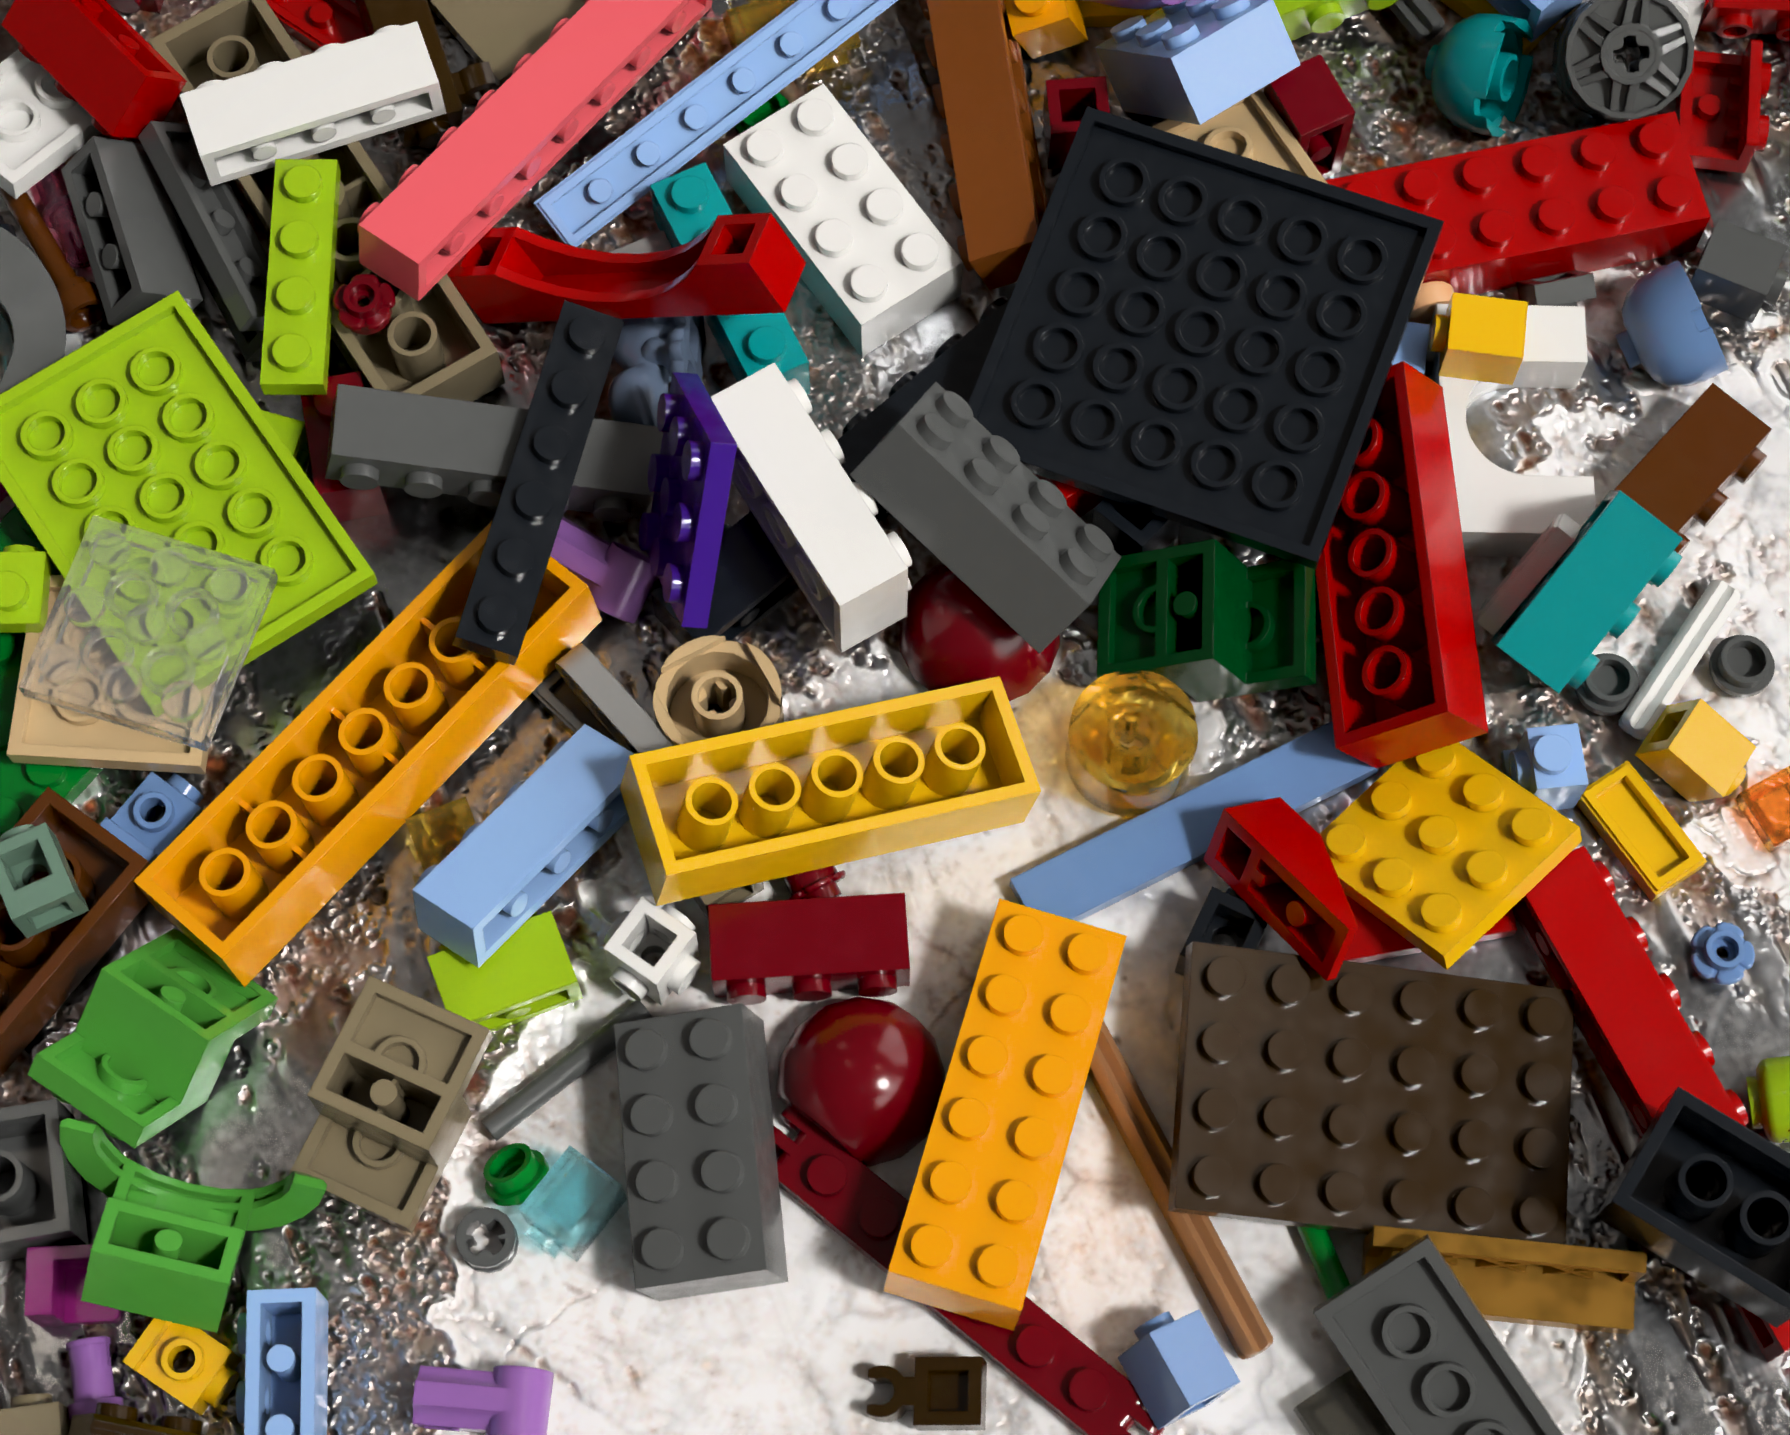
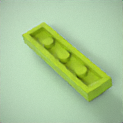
M275 159L260 386L264 395H327L341 170L337 159Z

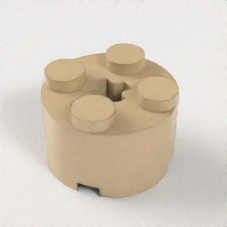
M702 636L688 641L674 650L660 669L661 673L656 681L652 701L656 724L675 745L784 722L782 688L779 675L765 653L747 642L745 645L736 641L726 640L725 636ZM718 704L726 712L718 714L715 710L709 711L708 708Z

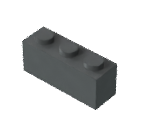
M93 136L61 171L108 324L118 326L177 290L191 310H193L203 300L198 280L190 261L172 201L143 145Z

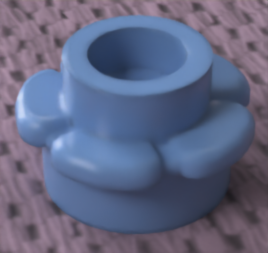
M1719 922L1712 928L1708 925L1703 926L1694 934L1690 943L1692 947L1690 960L1696 973L1705 981L1713 984L1732 985L1739 982L1744 977L1743 972L1753 966L1755 959L1754 947L1751 942L1745 941L1743 938L1744 933L1739 927L1731 923ZM1717 948L1726 949L1728 952L1727 958H1720L1716 953Z

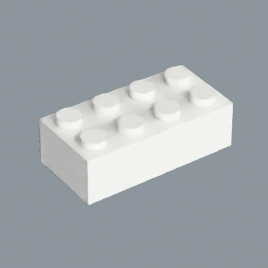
M824 83L723 144L726 180L751 213H772L806 262L801 274L802 280L861 357H864L961 296L962 260Z
M774 362L711 396L737 443L732 482L840 652L848 650L907 617L908 591L912 589L908 578V567L912 566L910 554L896 532L892 531L886 535L875 518V515L879 513L875 499L857 482L852 483L841 466L845 463V456L835 436L827 428L819 432L808 415L813 411L812 405L798 380L793 378L786 381Z

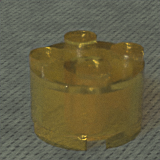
M1140 671V674L1119 675V672L1106 674L1085 688L1072 709L1065 748L1066 769L1079 793L1094 806L1130 820L1176 798L1189 778L1198 743L1196 715L1187 695L1171 680L1157 673ZM1137 739L1143 744L1141 748L1135 745L1129 748L1121 744L1120 741L1130 744Z

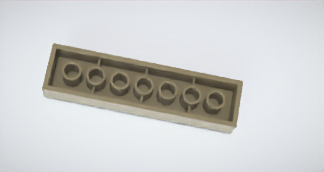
M223 0L149 39L150 45L187 81L180 94L194 90L200 84L210 80H227L253 72L259 66L268 62H285L302 57V54L266 0ZM179 95V96L177 97V100L179 101V103L181 104L182 108L184 109L183 104H182V101H181V98H180V95ZM356 141L301 158L337 159L341 170L333 298L340 285H348L352 277L360 274L376 276L380 283L389 284L395 294L396 303L392 308V316L389 323L381 331L370 335L358 334L344 327L338 320L339 311L332 305L331 339L353 372L361 371L365 386L367 388L473 402L505 384L497 349L447 274L418 302L359 263L358 222L364 211L372 203H381L392 193V190L360 142ZM275 167L230 181L269 242ZM363 298L358 304L364 307L370 303V300Z

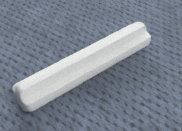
M1719 579L1709 583L1620 717L1619 726L1623 731L1638 740L1646 738L1666 706L1671 705L1740 600V593L1736 588L1729 586L1726 582Z

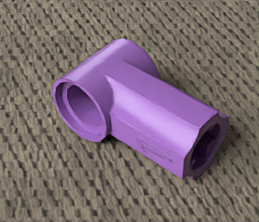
M562 517L550 556L589 586L599 610L625 622L635 623L658 576H653L651 573L649 557L621 543H609Z
M420 1365L413 1393L412 1424L415 1427L425 1429L485 1433V1435H547L554 1373L539 1368L511 1365L494 1366L493 1372Z

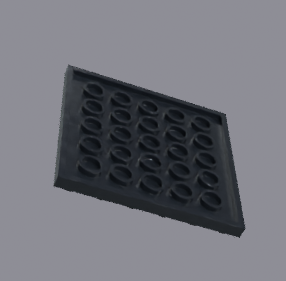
M1087 106L968 404L973 411V417L992 435H998L1011 443L1017 450L1020 461L1034 474L1316 570L1440 238L1444 221Z

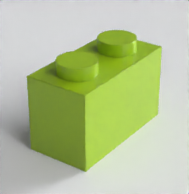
M551 910L539 915L536 911L479 968L443 944L439 946L440 952L427 956L445 1009L489 1028L492 1033L583 999L578 980Z

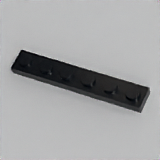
M566 300L564 301L452 643L453 646L515 665L624 320Z

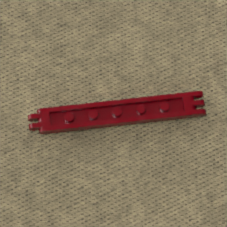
M787 1105L779 1116L788 1127L795 1130L798 1134L791 1140L774 1126L775 1147L781 1153L777 1157L779 1186L887 1274L909 1201L857 1158H854L816 1125L794 1108ZM1025 1296L1022 1311L1014 1331L924 1304L1082 1435H1131L1128 1431L1133 1425L1146 1435H1161L1165 1431V1428L1160 1430L1156 1428L1149 1413L1145 1411L1146 1408L1130 1380L1028 1297Z

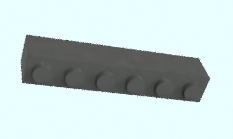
M338 384L331 411L325 479L339 480L345 487L356 490H370L377 486L404 489L407 494L419 498H434L441 494L467 497L470 502L477 505L497 506L528 409ZM594 418L564 512L567 510L593 513L595 518L607 522H622L629 518L641 519L643 513H651L654 492H650L648 487V466L651 455L653 453L660 454L663 432H659L657 426Z

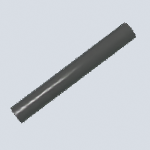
M635 1000L480 1120L497 1142L616 1049L614 1024L653 1018L641 1001Z

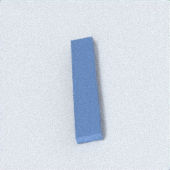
M1331 721L1011 878L1009 886L1020 905L1074 921H1080L1202 861L1224 808L1281 797L1292 809L1299 813L1377 774L1379 768H1374L1336 749L1333 722Z

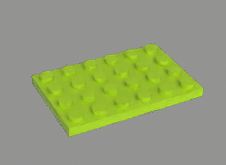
M178 290L0 394V483L156 719L169 713L378 584L374 571Z

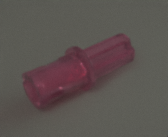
M64 162L36 183L35 186L45 207L42 212L43 220L49 228L55 230L65 253L66 262L73 268L90 267V262L61 171L66 165Z

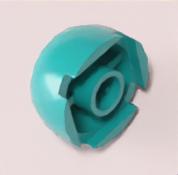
M1478 13L1463 18L1446 32L1439 45H1434L1430 49L1425 63V77L1431 81L1432 96L1438 109L1454 126L1474 133L1501 137L1506 133L1499 127L1504 115L1508 121H1515L1528 90L1533 66V56L1522 54V37L1533 39L1532 28L1527 19L1500 14Z

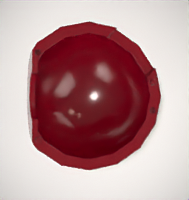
M943 563L934 565L912 587L907 600V617L899 620L900 653L913 678L929 691L1000 676L1008 700H1014L1028 694L1050 672L1060 646L1059 635L1039 654Z
M854 997L821 1007L794 1029L779 1057L776 1092L778 1099L784 1104L798 1111L866 1167H871L903 1157L928 1136L945 1082V1070L935 1038L916 1017L887 1000Z

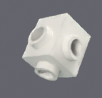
M642 896L630 913L624 911L619 915L604 938L606 945L603 947L608 967L613 971L609 979L621 991L637 1001H641L647 995L662 1005L672 991L680 995L691 984L701 967V962L697 960L700 951L697 935L694 931L695 925L675 908L666 904L660 908ZM657 952L663 954L654 967L644 961V958L650 953Z

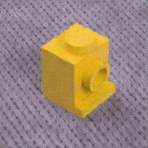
M153 1318L122 1362L202 1416L209 1405L214 1408L218 1407L231 1393L239 1378V1373L235 1371V1368L242 1359L199 1328ZM186 1349L193 1350L195 1362L192 1368L183 1373L175 1372L173 1365L181 1353Z

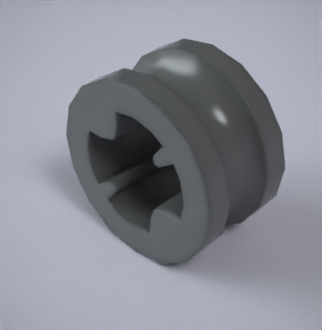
M488 1207L475 1209L464 1216L457 1227L455 1236L457 1250L467 1265L478 1272L493 1273L501 1271L511 1264L517 1255L519 1246L517 1230L509 1217L498 1209ZM480 1226L489 1232L497 1226L504 1229L505 1234L498 1235V1239L503 1247L496 1254L487 1249L482 1250L478 1255L470 1251V1247L477 1245L476 1240L471 1235Z

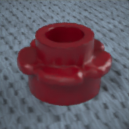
M360 274L352 277L348 285L343 284L338 287L333 298V306L339 311V322L344 327L362 335L374 334L384 329L391 319L392 308L396 303L395 294L391 286L387 283H380L376 276L370 274ZM367 298L370 300L367 306L362 307L358 304L361 299Z
M835 866L787 876L784 882L792 895L787 900L837 897L842 893L836 883L845 878L846 873L844 870L838 872Z

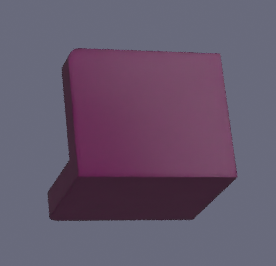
M93 1244L27 1247L24 1316L40 1327L118 1323L121 1320L122 1310L81 1301Z

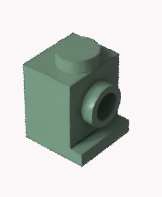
M46 822L37 826L32 824L17 826L0 836V894L11 920L26 938L89 911L58 838ZM38 872L49 873L48 876L28 884L34 874Z

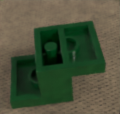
M1216 539L1122 555L1099 591L1097 678L1107 686L1167 677L1198 702L1316 684L1315 569L1289 560L1247 567Z

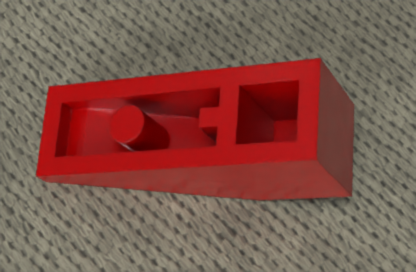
M1281 797L1224 808L1203 860L1325 981L1336 979L1358 930V924L1321 835Z

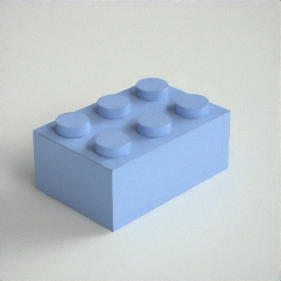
M1184 0L1177 5L1162 7L1146 18L1143 15H1138L1118 23L1110 30L1112 38L1095 47L1123 111L1198 125L1203 124L1301 65L1274 0Z

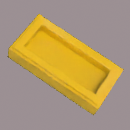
M1628 760L1587 786L1576 804L1651 902L1702 869L1707 862Z

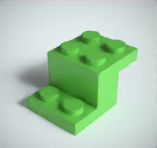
M174 928L103 967L75 1032L38 1052L27 1075L50 1090L55 1098L72 1105L101 1125L110 1136L124 1141L135 1149L208 1101L234 1041L269 1019L278 997L253 980L246 987H243L187 936Z

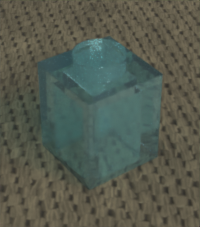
M569 1145L519 1207L524 1221L530 1225L524 1232V1235L550 1257L555 1259L563 1251L577 1262L627 1200L623 1186Z

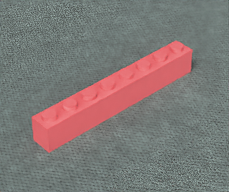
M586 0L584 6L570 19L563 18L556 24L548 41L534 54L528 53L519 60L511 77L496 91L491 89L481 97L474 113L458 128L456 126L449 128L440 138L436 150L420 165H411L404 172L397 188L381 203L374 202L364 211L357 225V233L359 234V263L419 302L712 8V0Z

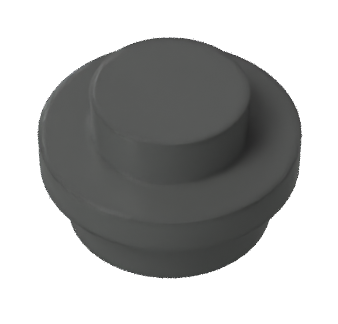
M1734 635L1722 640L1716 646L1710 657L1709 670L1715 684L1727 694L1736 697H1751L1759 694L1768 686L1774 675L1775 664L1773 656L1764 642L1749 635Z
M1610 653L1597 654L1595 656L1600 661L1587 679L1575 690V693L1581 704L1595 714L1603 716L1620 714L1626 710L1639 690L1637 672L1629 661L1619 655Z

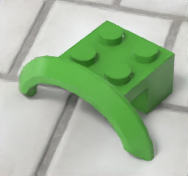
M66 1118L61 1120L59 1125L60 1145L68 1161L87 1182L108 1196L90 1252L81 1301L207 1331L218 1332L246 1231L281 1227L303 1218L319 1205L327 1188L324 1180L298 1171H293L281 1181L254 1189H222L187 1183L156 1173L130 1160L111 1143L101 1125L96 1122Z

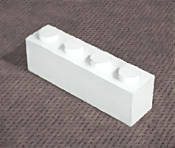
M417 21L402 26H385L367 37L344 44H327L318 48L314 53L285 62H268L259 66L253 72L227 80H210L200 84L194 90L179 94L211 186L275 167V159L305 158L446 114L440 84Z

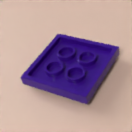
M672 372L669 394L662 393L660 395L657 407V427L659 432H663L660 454L653 453L649 461L648 487L650 492H654L651 513H643L640 519L639 546L641 551L647 552L650 559L651 573L653 576H658L662 584L664 601L671 604L681 627L707 628L737 443L698 374Z

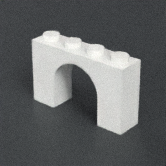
M1436 304L1430 321L1426 363L1429 364V378L1443 387L1465 556L1523 557L1558 514L1562 515L1565 513L1580 526L1584 524L1596 509L1594 476L1523 475L1507 471L1495 465L1478 450L1471 439L1466 423V409L1481 396L1503 388L1576 389L1588 363L1585 306L1528 305L1523 360L1513 385L1438 376L1440 352L1430 351L1431 330L1435 314L1445 315L1449 304Z

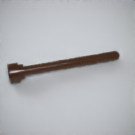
M0 187V196L56 286L63 306L66 330L79 333L100 324L106 318L97 285L93 282H88L84 277H77L28 193L25 192L15 199Z

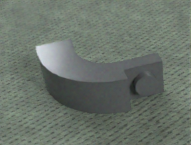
M0 227V314L9 328L13 351L0 381V394L63 358L66 347V322L63 306L51 276L31 249L2 227Z

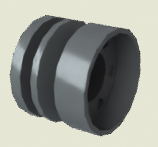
M1589 0L1584 2L1565 19L1554 40L1552 68L1560 91L1575 108L1599 119H1637L1661 111L1681 93L1692 72L1695 45L1687 20L1672 2L1668 0ZM1623 38H1627L1629 47H1639L1640 59L1630 62V72H1627L1625 63L1614 62L1613 50L1623 47Z

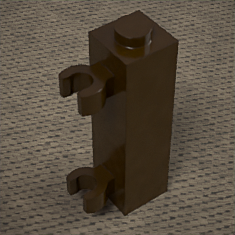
M355 0L366 36L373 35L377 30L385 26H402L415 21L418 22L440 84L446 114L398 128L397 131L403 149L417 145L425 149L436 148L440 138L449 128L453 126L458 128L462 124V104L477 105L481 97L491 90V87L496 86L490 63H475L461 69L459 72L451 73L427 0Z

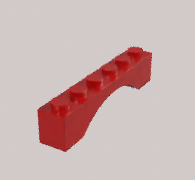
M772 213L718 215L710 227L692 241L669 250L642 254L608 253L578 248L544 238L519 227L491 228L447 275L460 295L484 324L557 321L565 300L618 319L785 313L806 262Z

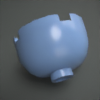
M1679 261L1654 269L1635 283L1626 294L1622 307L1623 323L1626 330L1615 335L1630 369L1642 364L1654 381L1666 386L1688 387L1716 377L1717 374L1728 370V365L1711 326L1709 327L1701 309L1702 305Z

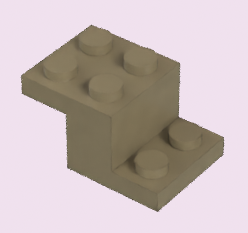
M369 975L307 1094L319 1112V1116L289 1174L293 1171H298L320 1178L327 1184L324 1194L412 1234L472 1115L463 1094L493 1037L491 1030Z

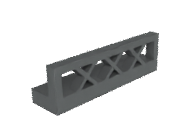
M150 121L138 137L172 201L184 242L247 362H261L268 256L229 182L211 186L199 156L190 125L186 123Z

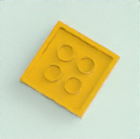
M1459 742L1396 762L1319 833L1344 893L1446 970L1582 842L1580 826Z

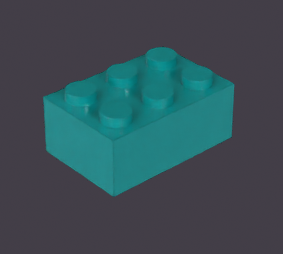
M1610 490L1581 526L1576 540L1506 620L1491 641L1558 694L1566 684L1576 690L1600 661L1592 652L1608 633L1617 639L1640 612L1641 608L1633 601L1647 583L1651 586L1659 587L1679 564L1682 556L1674 550L1683 538L1621 490Z

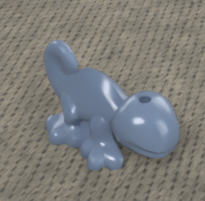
M704 316L621 319L624 320V324L613 358L623 371L612 379L608 390V409L613 421L657 426L659 398L662 393H668L672 372L698 374L702 381L701 357L703 355V346L706 344Z

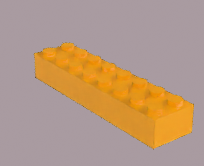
M491 521L133 882L160 914L243 987H246L556 668L554 663L581 643L602 621L590 588L585 582L550 556L515 665L453 646L452 643L487 539Z

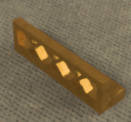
M1376 1225L1373 1226L1372 1231L1363 1241L1361 1277L1428 1234L1484 1318L1490 1321L1629 1334L1634 1330L1635 1283L1647 1272V1253Z

